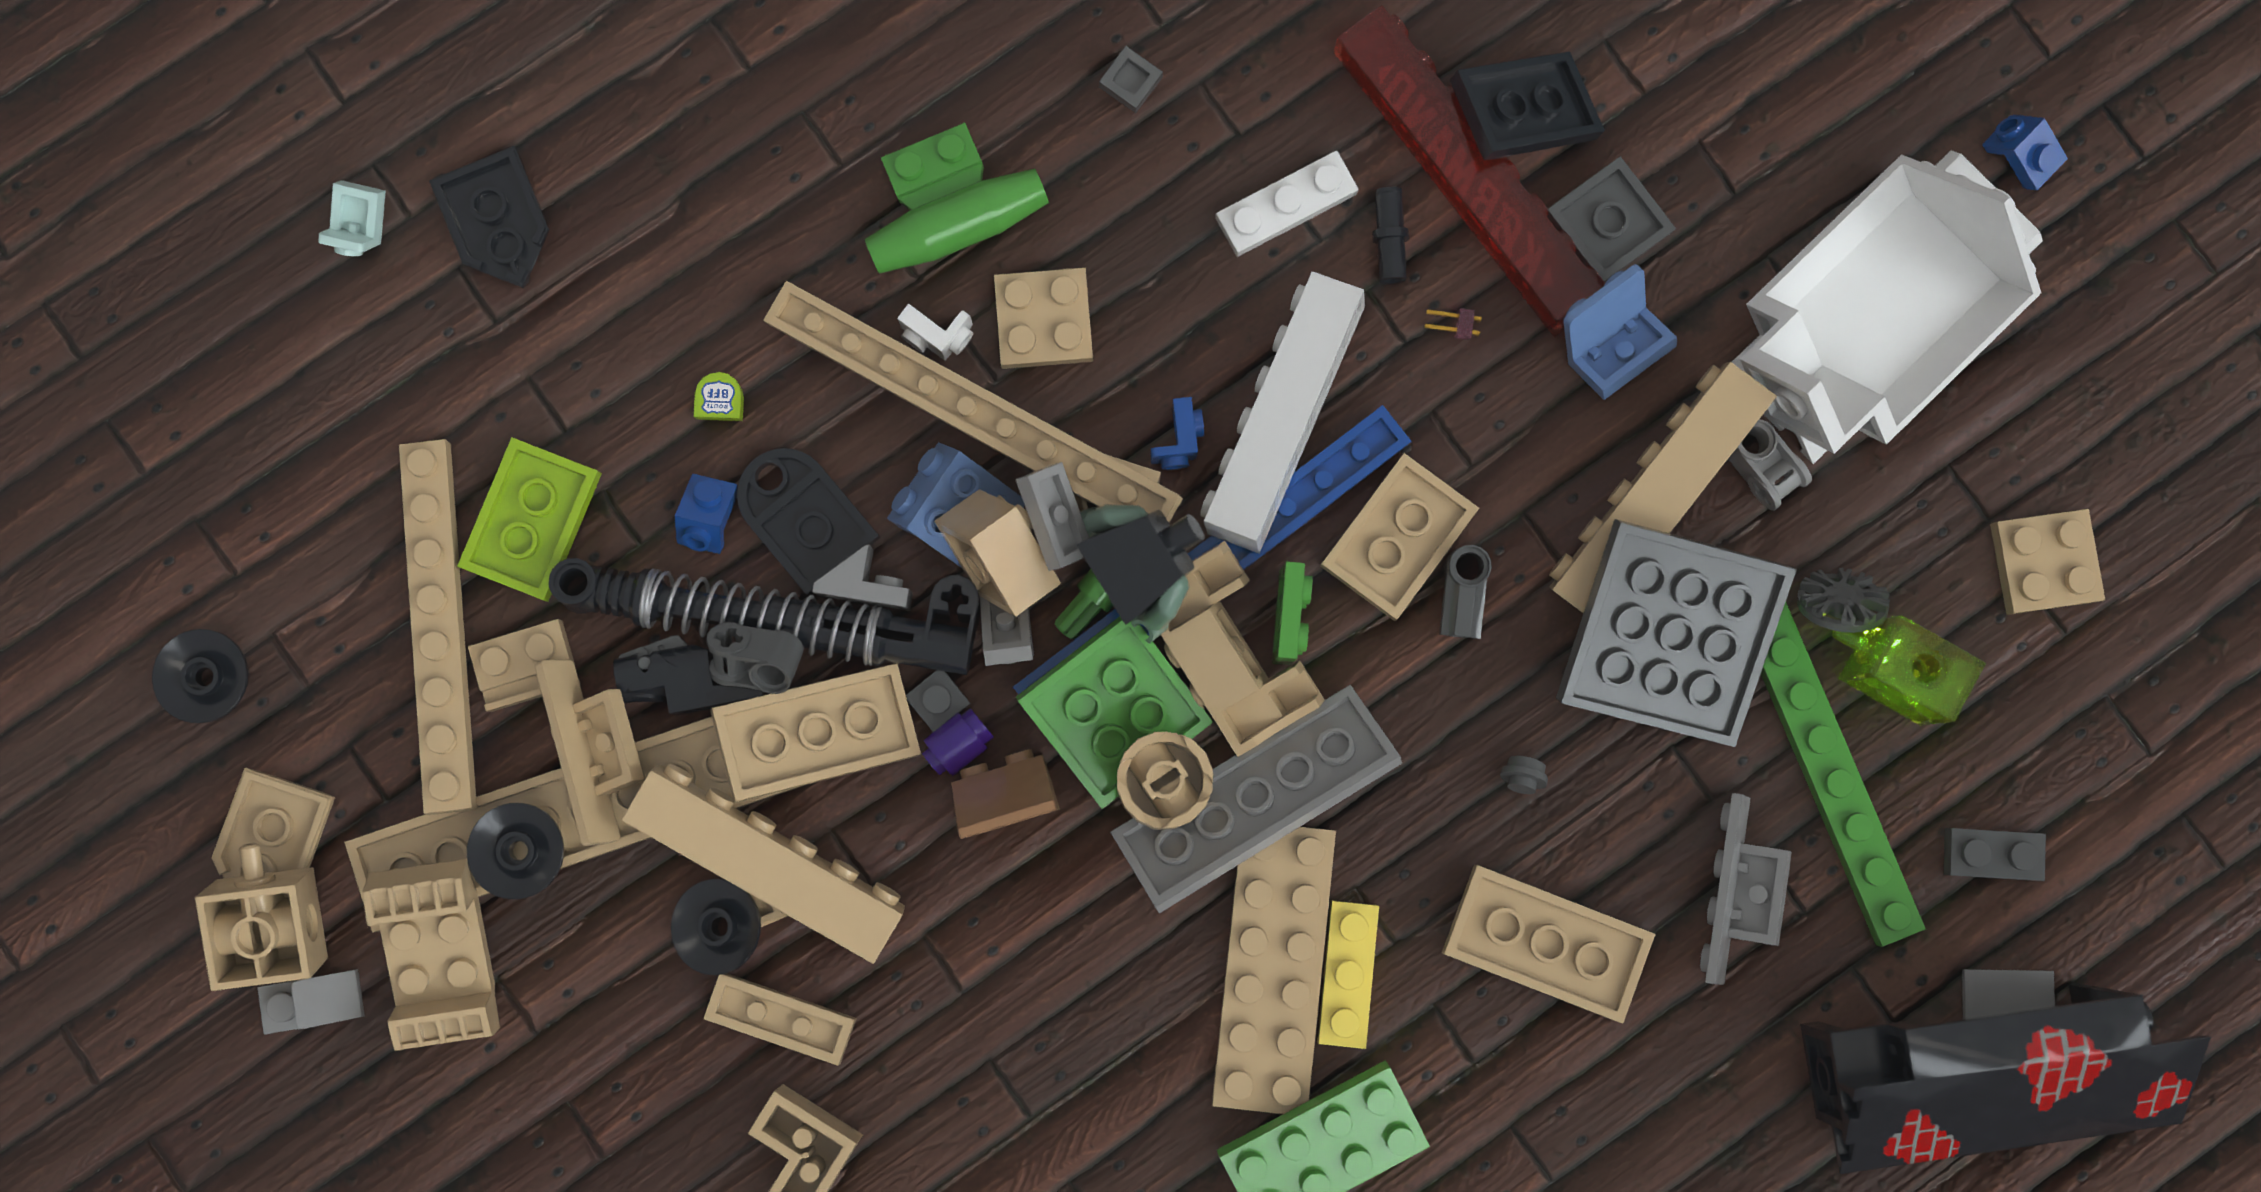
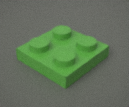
M1286 561L1279 571L1272 664L1291 665L1297 660L1298 655H1302L1307 650L1309 624L1300 623L1301 609H1306L1307 604L1311 602L1313 577L1304 575L1305 563Z

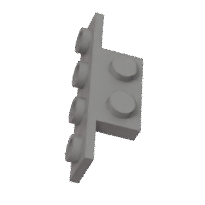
M1732 793L1731 803H1725L1722 809L1720 826L1722 831L1727 832L1724 850L1719 849L1717 851L1714 862V877L1720 878L1718 896L1711 897L1707 911V923L1713 925L1711 944L1705 943L1703 946L1700 968L1702 972H1707L1705 983L1724 985L1731 938L1779 946L1792 852L1744 844L1751 798L1737 793Z

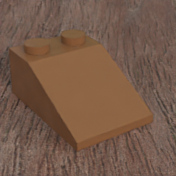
M1032 749L1006 756L1007 766L989 771L987 763H982L960 770L962 779L951 782L960 839L1060 810L1044 755L1034 757Z

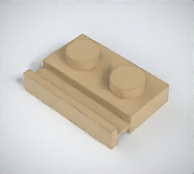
M560 619L468 646L479 689L482 691L486 703L484 705L486 712H494L542 697L535 669L536 663L543 660H572L574 662L564 624Z

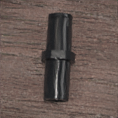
M1383 187L1375 192L1377 229L1372 232L1373 243L1378 245L1380 283L1398 284L1407 280L1405 242L1409 240V229L1404 227L1402 188Z

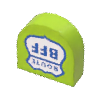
M722 372L710 373L703 377L695 391L694 418L697 420L743 421L744 396L739 383L729 374Z

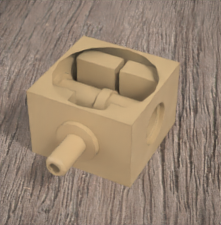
M248 843L242 845L239 848L243 876L216 879L195 897L211 991L311 978L328 959L314 868L264 872L259 844Z

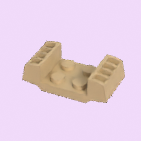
M467 859L370 872L362 895L367 925H379L396 1005L387 1021L394 1050L493 1036L500 1029L495 999V981L479 898L474 889Z

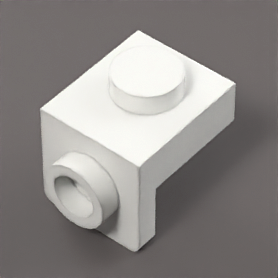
M910 304L905 307L897 318L901 328L905 330L901 337L921 353L929 348L945 361L952 352L958 355L973 336V332L970 330L973 325L971 317L963 310L946 331Z

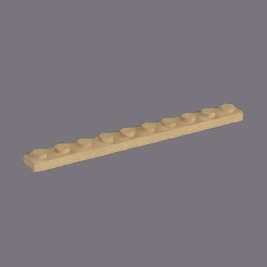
M788 281L783 285L763 320L773 328L1034 472L1062 462L1073 493L1097 507L1106 504L1139 505L1148 514L1160 510L1167 521L1170 522L1183 500L1175 492Z

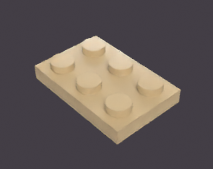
M1404 453L1320 566L1385 615L1396 621L1479 510V507Z

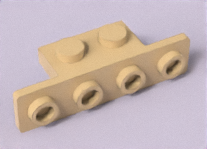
M572 660L540 661L535 664L539 689L543 696L551 726V734L555 741L563 772V780L567 787L581 843L584 846L618 841L620 840V833L609 794L645 780L621 690L607 689L587 699H583L577 672Z

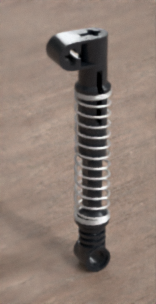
M568 558L559 562L552 569L549 576V588L552 595L569 611L577 614L598 613L600 611L601 614L610 615L612 612L613 616L621 617L624 615V618H630L634 625L649 629L653 627L659 617L664 616L663 628L665 631L670 629L673 617L682 619L681 629L683 634L688 633L691 620L701 622V637L706 636L709 623L718 625L728 622L766 630H783L796 636L802 642L803 648H809L810 656L814 654L815 650L827 651L829 659L833 653L846 655L845 660L847 662L851 659V656L863 657V663L870 666H880L884 662H892L967 675L969 671L980 615V600L976 587L968 578L960 575H949L941 579L934 586L926 621L894 616L890 609L874 606L871 610L868 604H864L859 610L853 609L850 601H846L841 607L835 606L832 598H828L821 604L817 603L814 595L808 596L803 601L799 600L796 592H791L785 598L781 597L778 589H773L768 595L765 594L764 596L760 586H755L746 597V591L741 583L735 584L728 594V588L723 580L717 581L710 590V585L705 577H700L692 587V582L687 574H682L674 583V578L669 571L662 573L659 569L644 568L639 573L632 572L629 574V571L620 570L618 573L617 569L609 568L606 570V567L589 565L586 561L578 558ZM665 575L669 577L670 586H667L664 582L663 577ZM578 577H586L587 586L585 590L576 596L568 595L569 584ZM683 578L687 580L688 589L677 588ZM701 581L705 583L706 592L696 591ZM720 584L723 586L724 595L714 594ZM738 587L741 589L742 598L732 597ZM756 590L759 592L760 601L751 600ZM955 594H960L963 597L965 604L958 606L957 615L959 622L969 623L968 628L936 623V618L951 619L948 602L954 600ZM888 638L899 639V640H905V641H911V642H913V643L904 642V641H898V640H892V639H888Z

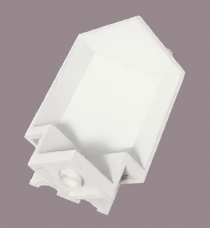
M1950 150L1935 166L1927 161L1919 162L1900 155L1746 304L1760 335L1732 363L1777 395L1764 412V415L1779 431L1787 428L1796 434L1802 447L1800 452L1812 464L1827 451L1835 454L1858 430L1884 444H1888L2041 294L2035 274L2036 268L2029 256L2043 241L2041 233L2015 207V202L2011 196L2001 189H1996L1962 154Z

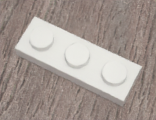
M1336 150L1217 212L1215 218L1236 257H1239L1357 195L1359 189Z

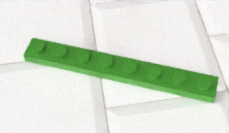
M1785 602L1761 671V676L1876 946L1883 947L1923 931L1926 928Z

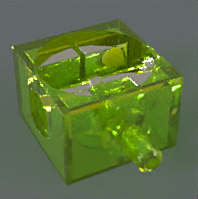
M1903 615L1887 618L1878 627L1863 633L1832 631V638L1854 650L1838 679L1918 725L1955 722L1986 665L1982 660Z

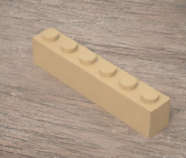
M1732 362L1724 363L1720 369L1712 365L1696 385V388L1701 391L1690 407L1685 403L1681 404L1668 420L1666 426L1671 429V432L1660 445L1653 441L1640 456L1637 464L1642 469L1630 483L1624 478L1611 493L1607 501L1613 506L1602 520L1594 516L1580 533L1578 539L1584 543L1575 555L1571 557L1567 553L1564 554L1549 574L1554 579L1550 588L1584 613L1614 519L1670 533L1772 404L1777 395Z
M668 763L665 768L658 764L650 770L623 816L622 821L872 964L875 963L904 912L905 905L898 902L901 896L897 892L881 883H876L874 887L857 878L859 872L854 867L839 859H834L833 863H830L816 855L818 848L802 837L793 835L790 840L774 831L777 825L764 815L752 811L748 816L734 808L733 799L724 792L712 787L706 792L691 783L693 776L676 765Z

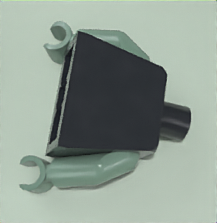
M1106 504L1098 508L1090 507L1081 511L1080 514L1089 538L1077 544V547L1125 625L1131 621L1133 627H1136L1138 624L1144 625L1149 632V637L1145 641L1148 644L1153 642L1167 630L1169 622L1176 617L1189 589L1186 576L1194 569V564L1186 550L1204 539L1199 523L1193 516L1188 514L1170 525L1160 510L1148 514L1139 505Z

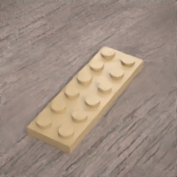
M1299 827L1236 867L1212 1095V1106L1285 1114L1309 1101L1336 831Z

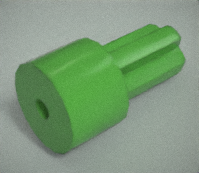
M1091 569L1077 584L1081 592L1055 620L1058 630L1072 640L1082 633L1102 609L1109 612L1114 607Z

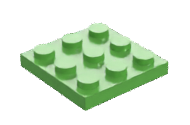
M1120 616L1015 697L1102 809L1119 796L1117 793L1118 767L1125 751L1139 738L1154 732H1168L1193 739L1213 723L1205 710L1196 703L1190 690L1154 642L1148 644L1145 641L1149 636L1141 625L1138 624L1136 627H1133L1132 621L1125 625Z

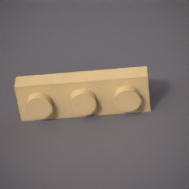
M728 973L718 976L703 1018L837 1066L842 1062L856 1021L855 1017Z

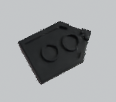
M512 146L429 180L462 263L524 289L550 229L516 147Z

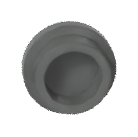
M1526 756L1509 757L1508 764L1502 767L1500 777L1508 782L1507 787L1521 794H1535L1536 789L1545 788L1548 782V777L1544 774L1546 765L1537 759Z

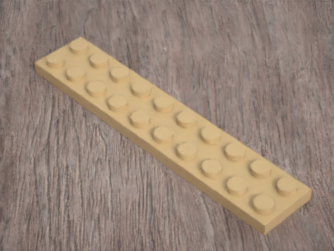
M712 716L635 742L644 779H646L650 770L658 764L666 768L667 764L670 763L690 773L693 776L691 783L706 792L712 787L724 792L733 799ZM562 768L476 797L477 809L435 815L425 814L346 841L345 846L362 901V891L370 872L467 859V844L473 827L484 814L503 804H530L542 809L553 818L561 831L564 841V858L561 869L650 839L652 837L622 821L623 816L645 780L609 794L620 833V840L613 843L590 846L582 845L575 825V817L567 787L563 780ZM792 789L733 804V807L737 809ZM520 841L515 844L513 848L514 856L519 860L526 857L528 848L525 843ZM471 873L474 889L478 897L490 894L477 883ZM379 925L370 926L372 933L380 931Z

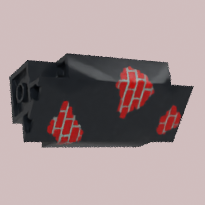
M2080 983L2068 984L2072 1004L1924 1026L1901 1021L1847 1030L1820 1021L1800 1024L1816 1119L1832 1126L1840 1174L2182 1124L2211 1036L2201 1035L2152 1043L2150 1031L2153 1028V1017L2150 1008L2144 1002L2143 995Z

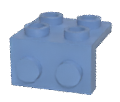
M1637 264L1632 265L1625 271H1618L1613 274L1604 286L1588 299L1582 298L1575 302L1567 311L1563 321L1568 365L1603 400L1677 346V336L1646 308L1644 271Z
M938 442L935 448L928 450L918 464V473L910 485L901 489L895 496L891 506L892 511L887 519L899 528L918 537L962 568L934 521L979 489L995 497L1000 495L1014 506L1019 504L1024 508V501L1020 495L961 451Z

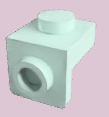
M342 180L333 183L330 228L319 233L318 243L333 246L335 253L345 256H361L363 252L380 245L386 191Z

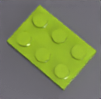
M511 437L457 567L549 602L552 595L549 588L550 573L559 562L567 559L602 473Z

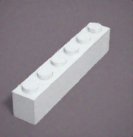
M1313 271L1306 286L1298 285L1290 306V310L1294 312L1288 326H1280L1273 343V351L1277 353L1271 367L1263 366L1257 378L1255 392L1259 394L1253 408L1246 407L1240 417L1237 433L1241 434L1235 450L1228 448L1221 461L1219 475L1223 476L1217 491L1210 490L1203 502L1200 515L1205 518L1204 524L1207 534L1260 553L1365 308L1364 289Z

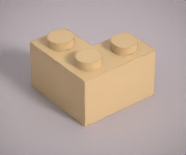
M784 1084L773 1092L748 1132L752 1137L789 1159L769 1192H828L863 1136L860 1132Z

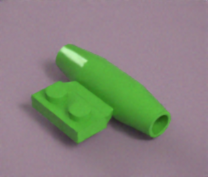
M963 123L881 157L899 203L910 211L864 240L880 274L932 262L1000 234L1048 204L1049 201L1035 168L982 180L984 166L966 123Z

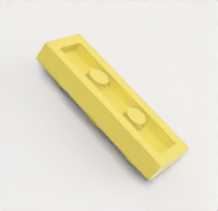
M1330 900L1317 1037L1318 1044L1366 1049L1379 914L1378 905Z

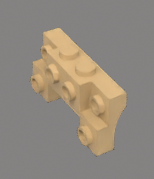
M1223 541L1192 560L1194 569L1186 576L1189 589L1176 617L1169 622L1167 630L1161 636L1166 642L1164 649L1168 659L1176 668H1182L1191 682L1189 689L1194 700L1200 707L1208 709L1235 754L1239 757L1283 728L1320 708L1325 699L1300 660L1272 677H1267L1220 600L1242 588L1250 581L1226 541Z

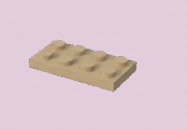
M897 663L789 689L780 694H768L711 709L734 803L913 758L921 754Z
M1474 864L1442 953L1623 1024L1655 934Z

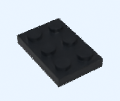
M1570 51L1459 69L1450 78V83L1484 161L1593 141L1605 131Z

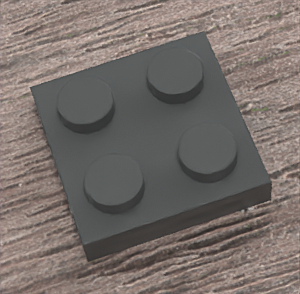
M1621 156L1549 207L1544 213L1598 286L1605 283L1613 274L1627 267L1676 230L1675 226Z

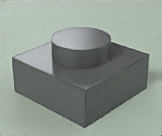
M1125 46L1099 81V88L1134 113H1137L1163 78V72Z
M936 670L906 695L908 702L933 732L957 712L961 713L971 705L970 701L945 671Z

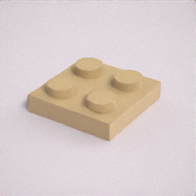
M1086 268L994 275L1002 369L1093 362Z
M2089 509L1999 521L1990 524L2006 615L2105 601Z

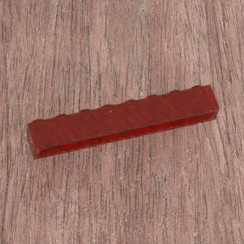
M1381 5L1338 36L1334 54L1555 338L1564 331L1563 321L1569 308L1582 298L1588 299L1604 286L1602 277L1593 267L1589 265L1585 267L1575 254L1576 246L1571 237L1562 229L1557 231L1547 218L1548 210L1543 201L1534 193L1529 195L1519 182L1520 174L1517 168L1508 158L1483 160L1453 87L1450 85L1445 87L1435 74L1436 66L1431 57L1424 50L1417 51L1407 38L1409 33L1403 21L1395 14L1390 16Z

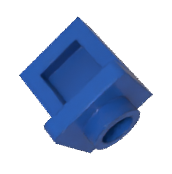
M2011 115L2000 122L1995 132L1983 143L1987 153L2005 155L2024 189L2038 191L2068 159L2046 119L2041 117Z
M1192 397L1173 399L1172 413L1176 445L1150 448L1151 464L1161 463L1162 470L1186 468L1189 466L1188 460L1197 459L1198 447L1196 437H1204L1202 409L1193 410Z
M692 473L675 513L676 542L694 551H708L720 554L724 547V528L737 499V484Z

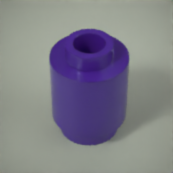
M970 708L962 715L957 712L923 741L928 746V749L922 755L939 775L947 770L952 776H955L988 749L985 744L994 736Z

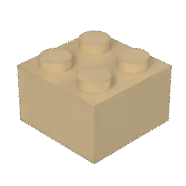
M979 489L934 521L967 577L975 585L978 595L1015 617L1061 584L1054 570L1048 571L1039 543H1037L1030 531L1033 529L1029 515L1019 504L1014 506L1000 495L995 497Z

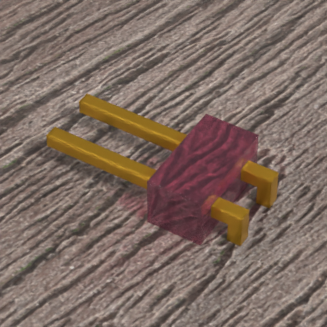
M1463 308L1459 309L1458 314L1427 310L1426 314L1457 318V325L1454 328L1425 324L1424 328L1456 332L1455 338L1470 340L1472 334L1475 336L1480 335V331L1472 329L1473 321L1481 322L1482 317L1474 316L1475 310Z

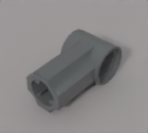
M1464 545L1452 551L1444 562L1445 583L1439 635L1481 639L1487 578L1492 569L1491 559L1488 553L1481 547ZM1461 555H1470L1478 563L1479 570L1473 580L1463 579L1456 570V562Z

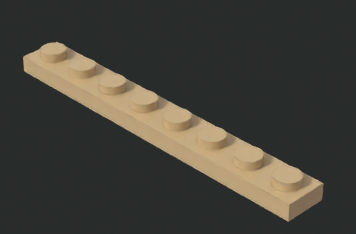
M446 439L400 444L399 454L424 814L435 815L477 809L461 578L460 568L457 567L459 563L451 443Z

